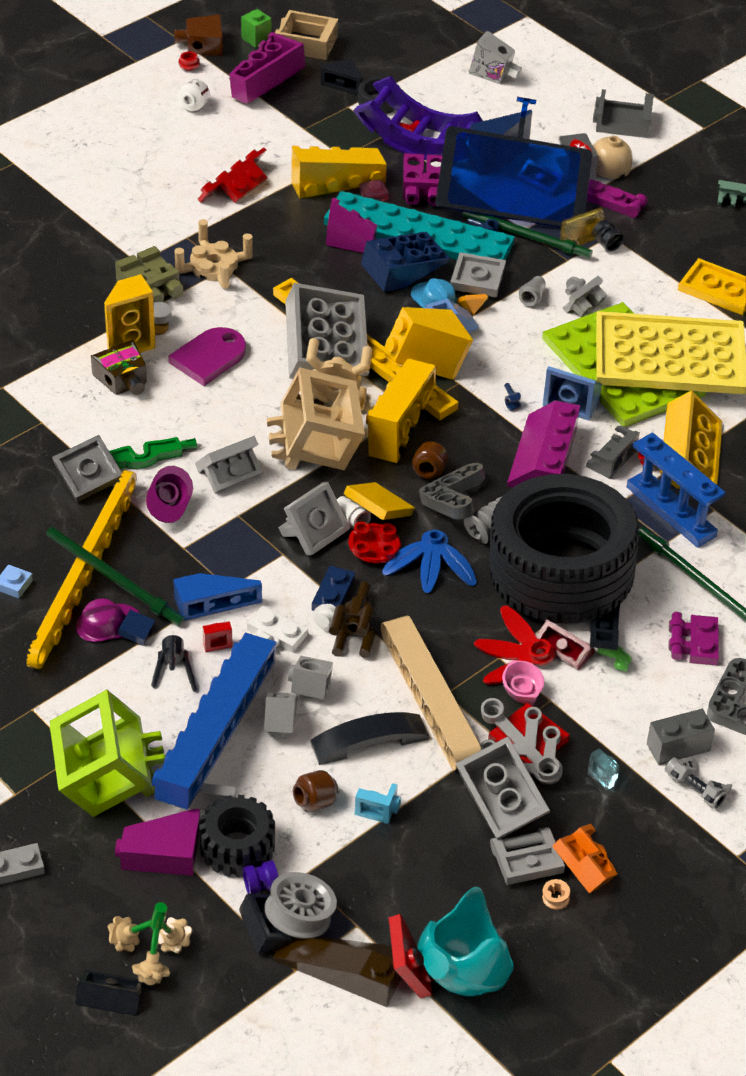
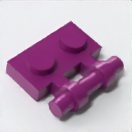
M673 612L669 621L671 638L668 641L671 658L679 660L682 658V654L689 655V663L717 666L719 659L718 617L691 615L689 623L682 619L681 612ZM682 635L690 636L689 641H685Z

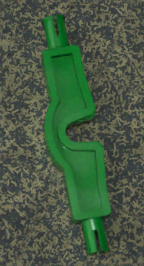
M178 437L146 441L143 445L144 453L141 455L136 454L129 445L110 450L109 452L119 469H143L156 464L158 461L182 456V451L197 448L196 438L180 441Z

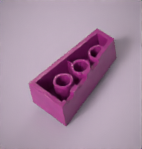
M271 32L268 35V40L262 41L259 44V49L256 52L252 51L248 55L249 59L242 61L229 74L232 98L243 103H251L259 96L267 93L273 87L281 84L284 80L305 68L304 44Z

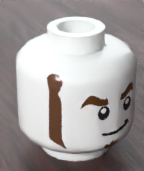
M192 79L186 82L178 92V100L181 106L189 111L201 109L210 98V90L207 84L199 79Z

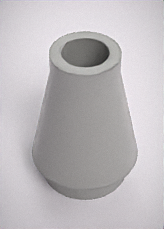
M535 276L531 281L521 286L519 289V299L524 305L533 306L541 301L543 289L546 285L545 279L541 276Z

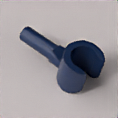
M472 218L468 219V223L492 231L498 230L499 223L495 219H488L485 223Z
M505 383L504 387L508 393V396L504 398L508 410L521 407L518 401L521 399V394L519 392L515 393L511 385Z

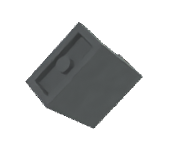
M602 89L601 97L596 96L593 123H597L596 132L648 138L654 94L645 93L644 104L606 100V89Z

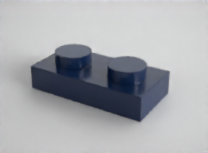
M329 566L312 601L311 610L314 611L322 604H332L335 607L339 604L343 605L355 581V572Z

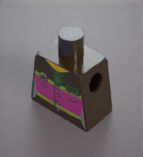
M133 340L90 355L92 375L111 392L121 394L130 390L133 395H139L144 391V384L147 382L146 364Z

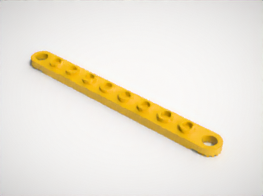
M124 470L121 473L120 482L116 483L83 545V548L99 559L102 557L104 548L109 547L113 531L119 528L121 515L123 512H127L130 506V498L135 490L137 480L135 472ZM78 557L37 631V639L32 641L28 650L30 654H27L28 658L26 659L28 667L42 668L52 647L59 643L63 626L69 624L74 605L80 603L84 586H88L91 581L94 568Z

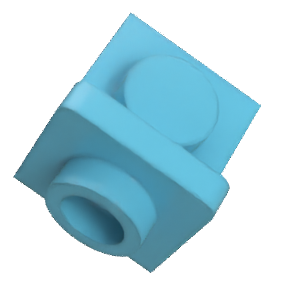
M392 783L388 795L359 788L355 796L354 815L389 824L392 813L397 814L401 804V796H397L398 785Z

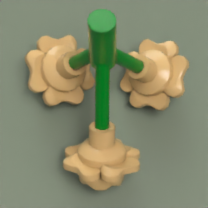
M162 902L155 905L152 920L136 925L132 924L130 917L121 918L116 916L113 919V923L108 925L110 932L109 942L115 945L118 952L123 950L132 952L134 946L140 942L138 938L139 932L150 927L153 930L151 949L147 952L146 960L140 964L132 965L133 973L138 975L139 982H144L147 985L159 984L162 977L170 976L169 968L159 962L158 944L161 945L163 952L172 951L178 954L181 952L182 947L189 946V937L193 931L190 926H187L188 922L186 919L176 920L171 917L167 920L166 924L164 920L167 905Z

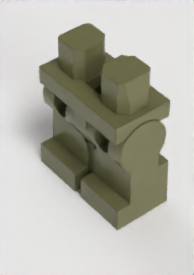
M156 246L138 252L137 257L133 254L115 262L116 281L118 282L119 280L141 274L153 291V303L164 302V297L168 295L175 299L183 295V285L179 281V271L160 256V250Z

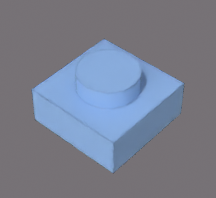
M8 564L0 574V592L19 599L33 581L32 573Z

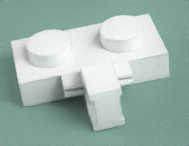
M261 606L247 622L248 631L256 634V636L276 641V647L280 646L291 653L308 636V628L264 606Z

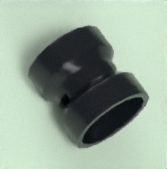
M607 219L598 222L592 230V236L596 241L601 242L602 247L608 252L617 250L624 241L623 233L615 229L614 224Z

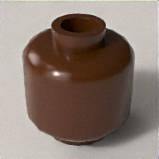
M423 443L417 449L412 460L415 473L427 480L438 478L446 468L448 453L439 443Z
M324 770L300 775L293 786V797L296 804L309 812L332 806L338 793L336 780Z

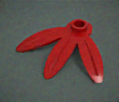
M502 606L500 608L501 616L511 635L520 644L493 639H478L474 642L476 648L493 657L527 661L537 666L546 665L555 657L553 645L545 639H537L528 623L509 606ZM508 664L487 674L483 682L485 684H502V675Z

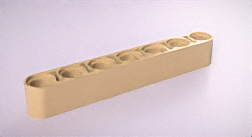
M407 615L381 623V634L391 656L449 765L453 770H457L456 763L481 751L477 738L412 619Z

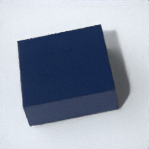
M129 610L119 628L118 635L144 645L154 626L155 620Z

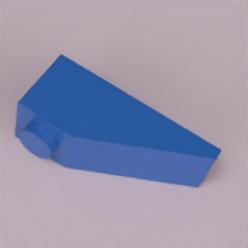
M202 573L173 579L174 598L180 614L184 617L183 621L262 603L261 580Z

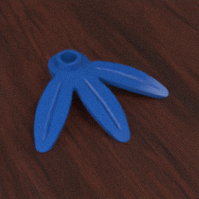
M439 530L427 531L422 535L421 541L399 550L382 570L384 575H392L424 554L420 574L422 589L425 593L431 592L437 581L441 563L440 557L445 560L455 574L467 585L474 586L477 583L473 569L466 558L455 548L448 545L447 535Z

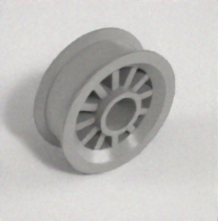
M290 872L280 875L272 883L271 895L265 903V913L271 924L281 932L296 938H314L322 935L329 928L331 915L336 909L337 900L333 890L321 879L307 873Z

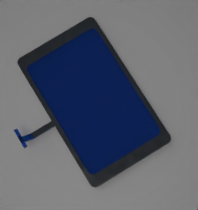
M517 96L516 102L522 103L517 137L449 126L446 129L435 200L436 206L577 231L583 228L592 152L589 149L523 138L528 104L536 105V99Z

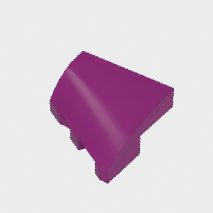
M333 198L328 218L326 245L364 253L366 241L376 240L377 225L369 219L362 218L360 213L354 209L351 212L338 204L340 200Z

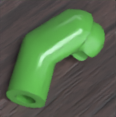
M618 646V650L602 648L597 650V654L616 659L614 667L617 670L625 672L629 669V664H632V657L621 646Z

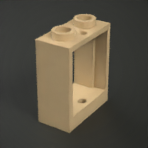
M289 10L286 17L282 18L280 28L276 29L275 33L303 43L305 57L326 60L338 37V19ZM292 32L319 36L320 38L316 39L306 36L292 34Z

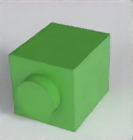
M256 9L241 17V38L255 48L262 41L268 40V35L271 33V18Z

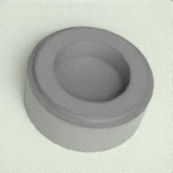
M155 302L154 323L164 324L170 321L172 318L171 306L164 302Z

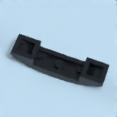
M619 604L611 612L591 620L589 647L618 650Z
M390 712L369 715L342 723L311 739L310 744L318 764L322 765L347 759V751L398 739L401 746L428 740L429 735L420 714Z

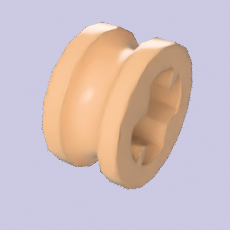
M557 879L548 881L543 887V902L551 909L559 910L565 908L570 900V888L567 883ZM554 891H559L561 896L558 895V898L551 897V892L554 894Z

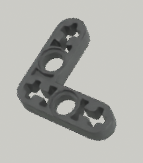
M480 463L465 465L419 489L421 504L453 519H465L475 513L472 498L461 494V492L486 479L483 465Z
M735 658L729 662L709 701L707 716L710 721L746 735V724L740 718L746 716V704L740 701L746 691V659ZM741 670L739 679L735 678V673ZM732 687L737 693L727 694L723 688ZM721 703L726 704L725 709L719 712Z

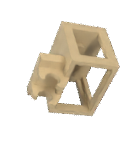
M299 367L280 403L282 416L266 419L268 427L273 425L281 427L279 432L269 433L270 445L275 443L283 445L282 449L271 451L272 458L284 460L285 467L296 470L300 460L345 470L365 435L357 381ZM311 382L341 389L332 407L314 404ZM299 392L301 393V400L296 399Z

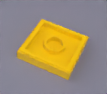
M376 482L348 485L344 491L346 497L382 520L412 516L415 509L414 506Z

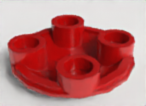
M357 522L348 539L349 548L352 553L359 559L370 563L390 561L401 547L399 536L396 534V527L389 523L381 525Z

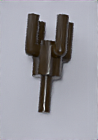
M367 582L360 584L357 597H353L351 601L346 603V606L339 604L335 607L329 627V633L336 636L332 649L334 656L340 657L343 655L347 637L351 634L363 637L359 655L363 658L370 656L376 630L370 625L373 607L371 603L367 602L370 591V584Z

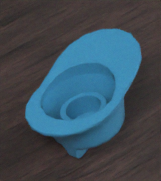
M433 278L428 282L415 285L411 290V297L422 308H425L426 304L444 299H449L457 304L455 290L452 284L445 280Z

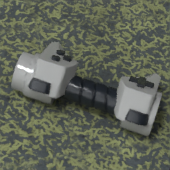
M689 756L682 760L673 757L665 767V772L668 773L669 777L678 783L684 781L702 794L705 803L717 809L724 802L733 785L722 784L712 780L706 784L694 775L698 767L695 757Z

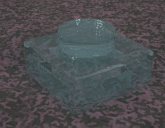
M598 748L590 755L588 773L606 789H610L617 783L619 765L611 756H607Z

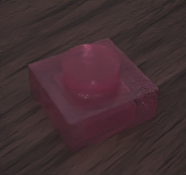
M381 179L360 183V192L363 197L381 202L389 200V192Z

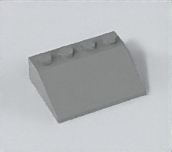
M294 283L285 301L289 379H294L299 367L309 370L314 369L306 360L309 340L311 338L319 340L317 357L322 362L332 360L334 357H341L353 367L360 364L362 349L367 346L364 295ZM369 370L360 376H368Z

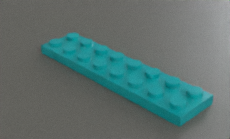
M340 191L336 198L340 200L338 204L351 212L354 209L360 213L362 218L369 219L377 225L376 239L428 232L448 257L454 260H458L460 252L506 260L514 245L515 236L442 218L437 215L377 201L349 192ZM330 209L324 217V225L328 226Z

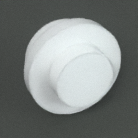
M322 604L314 610L316 624L326 631H329L335 606L332 604Z

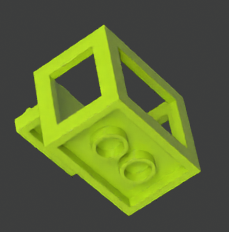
M108 689L49 721L58 790L94 817L139 792L146 797L155 793L152 779L156 770L152 768L157 764H164L165 754H163V746L150 747L148 745L153 741H162L161 731L143 733L140 716ZM100 708L102 729L85 737L70 725L74 721ZM114 712L119 717H121V719L115 721Z

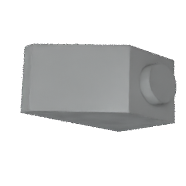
M268 693L265 704L264 732H270L271 737L287 738L288 733L294 732L298 694Z

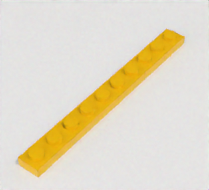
M292 278L273 288V295L286 304L285 301L293 284L298 282ZM367 334V346L373 349L370 368L388 382L392 381L396 376L398 368L403 365L394 362L386 348ZM436 385L424 409L438 420H442L458 409V401Z

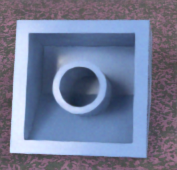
M548 366L542 406L544 407L553 401L580 405L579 418L590 421L600 402L602 384L595 380Z

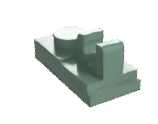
M719 180L717 193H719L717 204L719 206L722 205V201L726 197L731 200V208L735 207L736 199L746 204V184Z

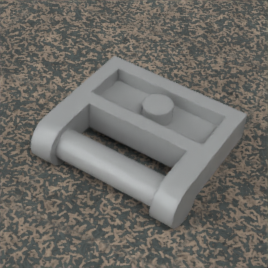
M549 827L540 828L539 832L507 839L500 838L497 840L492 838L490 840L492 853L496 856L506 885L564 873L565 865L562 858L552 847L556 842ZM536 844H542V845H539V846H534V847H529V848H524V849H520V850H515V851L507 852V850L522 848V847L531 846V845H536Z

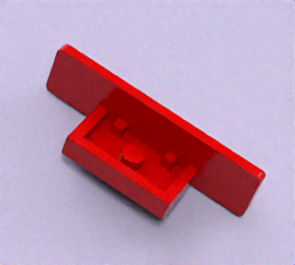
M265 147L259 151L252 150L245 157V161L238 160L232 165L230 172L227 173L225 170L220 173L215 179L216 182L212 183L209 181L200 189L202 194L197 200L201 203L222 188L231 200L236 203L264 183L268 177L258 167L256 162L267 151Z

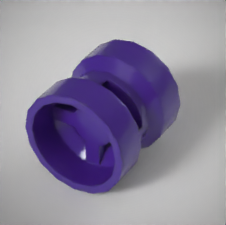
M273 860L263 862L259 867L250 865L242 868L247 894H260L263 890L271 892L272 883L279 877Z

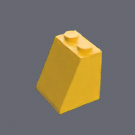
M402 307L391 334L386 341L385 348L396 363L404 365L407 359L433 364L436 365V375L455 379L472 345L473 339L452 310Z

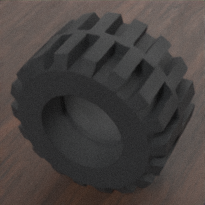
M232 795L225 796V800L217 799L214 801V806L209 805L205 809V814H202L200 818V852L202 857H204L205 863L208 866L213 865L215 872L224 871L225 876L230 877L231 874H237V877H243V867L250 865L259 867L263 862L271 861L273 852H275V820L271 810H267V805L263 802L257 803V798L250 797L246 799L245 795H238L237 798H232ZM235 832L249 835L242 839L226 837V835Z

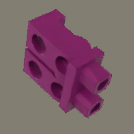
M404 153L403 199L406 200L407 204L416 205L419 203V200L428 201L430 206H439L436 204V194L441 166L435 167L431 163H441L442 155H427L426 173H423L424 154ZM415 160L420 164L413 166L408 164V162Z

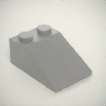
M509 737L456 763L464 784L497 840L550 813Z

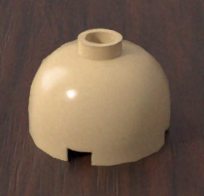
M617 136L601 138L593 144L598 155L597 175L617 179L620 174L625 173V176L630 173L633 155L630 146Z

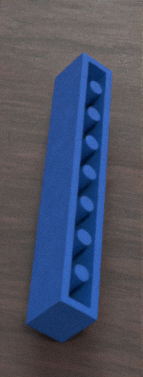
M245 632L240 642H235L230 658L225 659L222 663L219 676L213 677L207 695H202L196 713L192 712L189 716L185 731L179 732L173 750L169 749L166 753L164 765L161 769L155 771L152 779V786H155V800L189 809L202 784L205 782L275 664L276 641Z

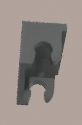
M617 426L615 430L618 433H622L624 438L613 434L600 451H593L590 454L593 458L587 461L586 467L610 479L637 451L633 447V443L639 440L640 432L632 431L624 426Z

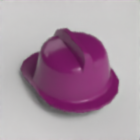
M166 466L157 472L146 496L147 509L154 518L164 523H174L182 517L193 493V482L190 475L183 468L177 466Z
M95 599L86 605L82 612L83 614L78 618L76 631L82 639L89 642L122 638V636L118 635V631L129 610L137 613L139 611L126 604H115L109 599Z

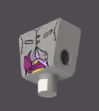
M486 31L477 41L469 74L498 84L507 75L517 79L522 71V67L513 63L515 50L489 31Z

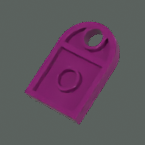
M211 328L170 354L168 361L169 364L202 386H205L243 359L246 352L245 339L242 334L231 328Z

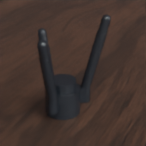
M169 635L162 640V650L158 652V660L151 683L153 688L157 686L164 661L169 664V669L173 671L175 664L182 660L192 691L196 692L198 690L189 661V651L184 649V641L180 636Z

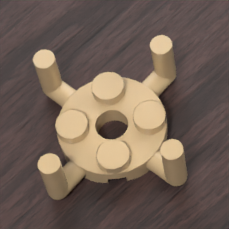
M201 219L198 221L200 245L193 247L189 263L184 261V249L176 248L175 268L179 271V274L193 272L199 278L202 275L207 277L209 281H218L223 289H227L230 286V277L233 275V271L238 268V262L250 260L253 256L252 235H243V251L236 253L225 241L210 244L208 241V222L205 219Z
M311 338L309 340L306 360L314 368L313 371L357 381L362 411L365 406L367 389L361 386L362 379L360 375L370 369L373 349L370 346L363 347L361 362L354 367L341 357H334L332 360L322 362L317 357L319 340ZM311 382L313 401L318 398L325 403H329V401L335 402L341 391L339 388Z

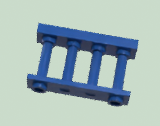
M653 432L634 442L633 447L645 456L641 473L627 480L626 488L697 548L717 537L718 529L706 520L710 504L724 497L726 492ZM654 465L662 471L661 481L652 474ZM672 480L680 486L679 496L670 489ZM690 495L699 502L697 511L688 505Z

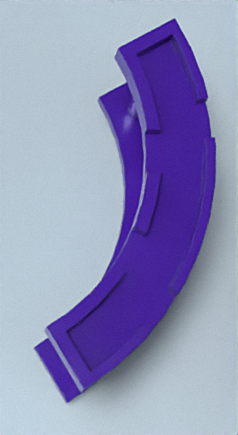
M392 76L373 84L379 92L375 100L358 105L353 110L372 133L375 131L384 138L383 142L403 154H424L425 161H427V155L443 154L446 129L449 126L470 129V124L483 121L478 111L467 114H449L430 109L403 91ZM384 101L397 111L392 119L380 109ZM404 117L412 122L416 120L421 121L413 132L399 125ZM426 129L440 132L438 138L422 136ZM460 132L457 134L453 162L466 160L471 156L472 153L466 145V142L469 140V133Z

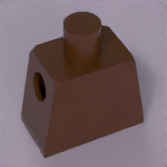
M220 14L188 18L186 20V30H174V42L187 43L188 51L195 52L198 55L223 56Z

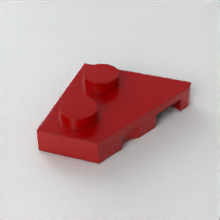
M398 914L389 917L394 970L420 999L432 995L431 982L434 979L427 972L424 966V958L418 950L417 944L402 915Z

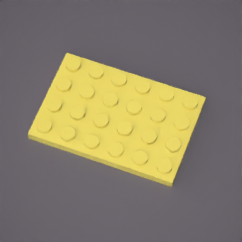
M597 311L596 381L607 386L746 394L744 322Z

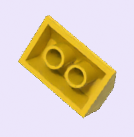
M141 274L119 280L104 302L107 349L130 340L135 342L140 353L155 349L153 291Z

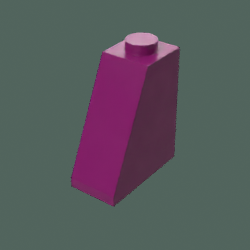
M191 809L124 827L122 839H117L115 847V857H120L121 870L193 876L200 836V809Z

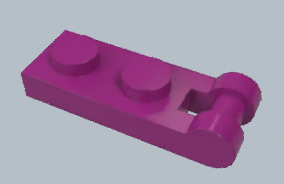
M589 180L587 201L634 218L638 216L641 209L648 203L647 197L643 194L633 195L621 189L603 184L600 181Z

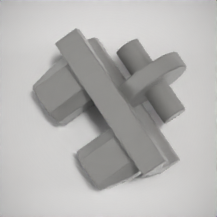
M598 275L586 284L583 278L570 277L566 281L567 289H565V293L570 295L569 302L562 309L566 313L574 310L580 317H583L592 308L587 299L595 306L600 305L607 296L600 287L603 279Z

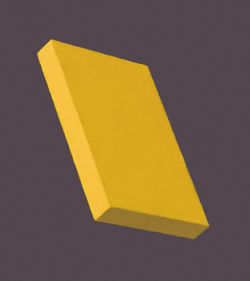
M698 258L678 284V291L742 316L746 311V276Z

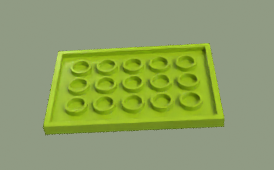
M624 302L600 310V312L634 314ZM597 312L542 332V340L574 374L596 381ZM602 385L600 403L621 426L627 427L667 411V404L690 391ZM693 391L699 398L706 396V392Z

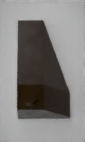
M292 937V943L279 947L273 957L275 962L384 1007L388 1006L402 979L394 970L392 947L385 944L323 937L307 939Z

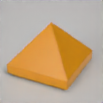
M486 294L466 295L459 297L456 301L457 304L474 315L488 299V296Z

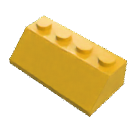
M691 390L667 404L664 442L717 485L722 420ZM672 480L671 484L676 489H680V486Z

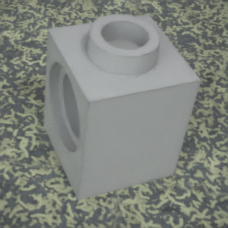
M300 655L296 665H291L288 681L292 682L291 693L324 700L331 685L333 662Z

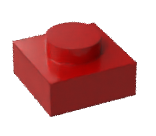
M230 621L202 626L205 652L233 648Z

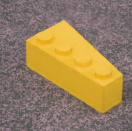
M292 146L291 183L299 199L386 183L387 164L378 148L351 147L349 150H341L340 147L319 149L318 146H310L309 149H301L300 146Z
M407 359L404 365L398 368L395 378L388 382L383 395H379L376 405L366 415L369 456L394 463L398 462L400 458L399 448L400 446H406L409 440L407 435L410 426H416L420 409L424 410L436 386V365Z

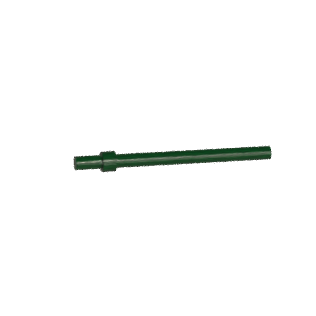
M463 211V217L472 218L484 223L488 219H495L499 223L498 229L561 249L563 253L569 255L576 254L589 259L592 256L593 250L579 246L575 241L569 239L564 241L483 213Z
M53 526L48 529L46 535L148 605L150 611L157 616H164L177 626L181 625L184 617L170 608L168 602L160 597H154Z
M645 527L639 529L638 536L651 545V550L659 556L663 555L746 622V608L671 549L669 543L662 537H656Z

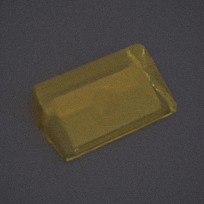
M598 208L562 221L560 239L575 241L577 245L596 240L592 236V230L598 222L605 220L603 209Z

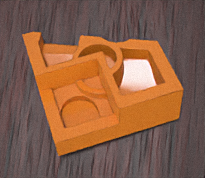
M592 824L580 827L572 835L560 838L552 845L588 893L597 890L617 875L613 864L607 857L604 846L594 842L590 836L596 831Z

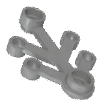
M489 698L482 703L481 715L483 720L490 724H496L514 743L513 746L518 755L527 757L532 762L523 763L529 775L535 776L543 784L556 783L563 773L560 761L555 758L556 745L561 739L560 730L555 726H548L544 729L543 740L546 744L544 756H542L536 749L538 725L542 722V713L539 708L530 707L525 711L526 732L524 737L504 716V706L500 700ZM490 712H497V713H498V714L493 715V716L488 715ZM532 714L538 716L536 719L529 718V716ZM550 733H554L557 735L555 738L547 737V735ZM484 740L480 744L481 750L494 744L495 741ZM546 769H551L553 771L549 774L543 773V771Z

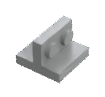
M255 435L208 453L195 462L198 473L205 470L214 493L263 473L253 451V448L259 445Z
M329 482L321 483L286 506L284 510L287 514V522L278 527L283 537L297 536L306 555H313L350 529Z

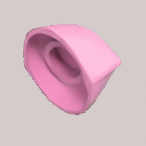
M512 660L502 675L504 688L512 699L522 704L528 702L530 705H534L544 686L543 674L537 666L527 661Z

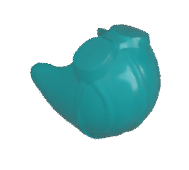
M473 887L468 890L455 908L438 922L430 921L418 941L417 948L423 955L424 966L429 975L443 988L459 995L478 996L497 991L506 984L514 969L507 944L500 938L492 923L484 893L480 887Z

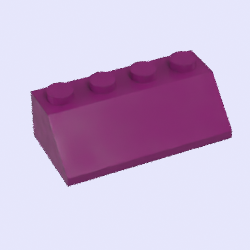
M553 401L528 414L507 482L508 487H515L517 484L539 476L565 473L577 431L580 405Z

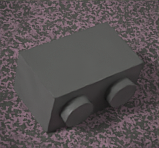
M701 708L650 722L646 744L657 764L661 765L668 763L673 757L679 760L711 751L715 728L704 709Z

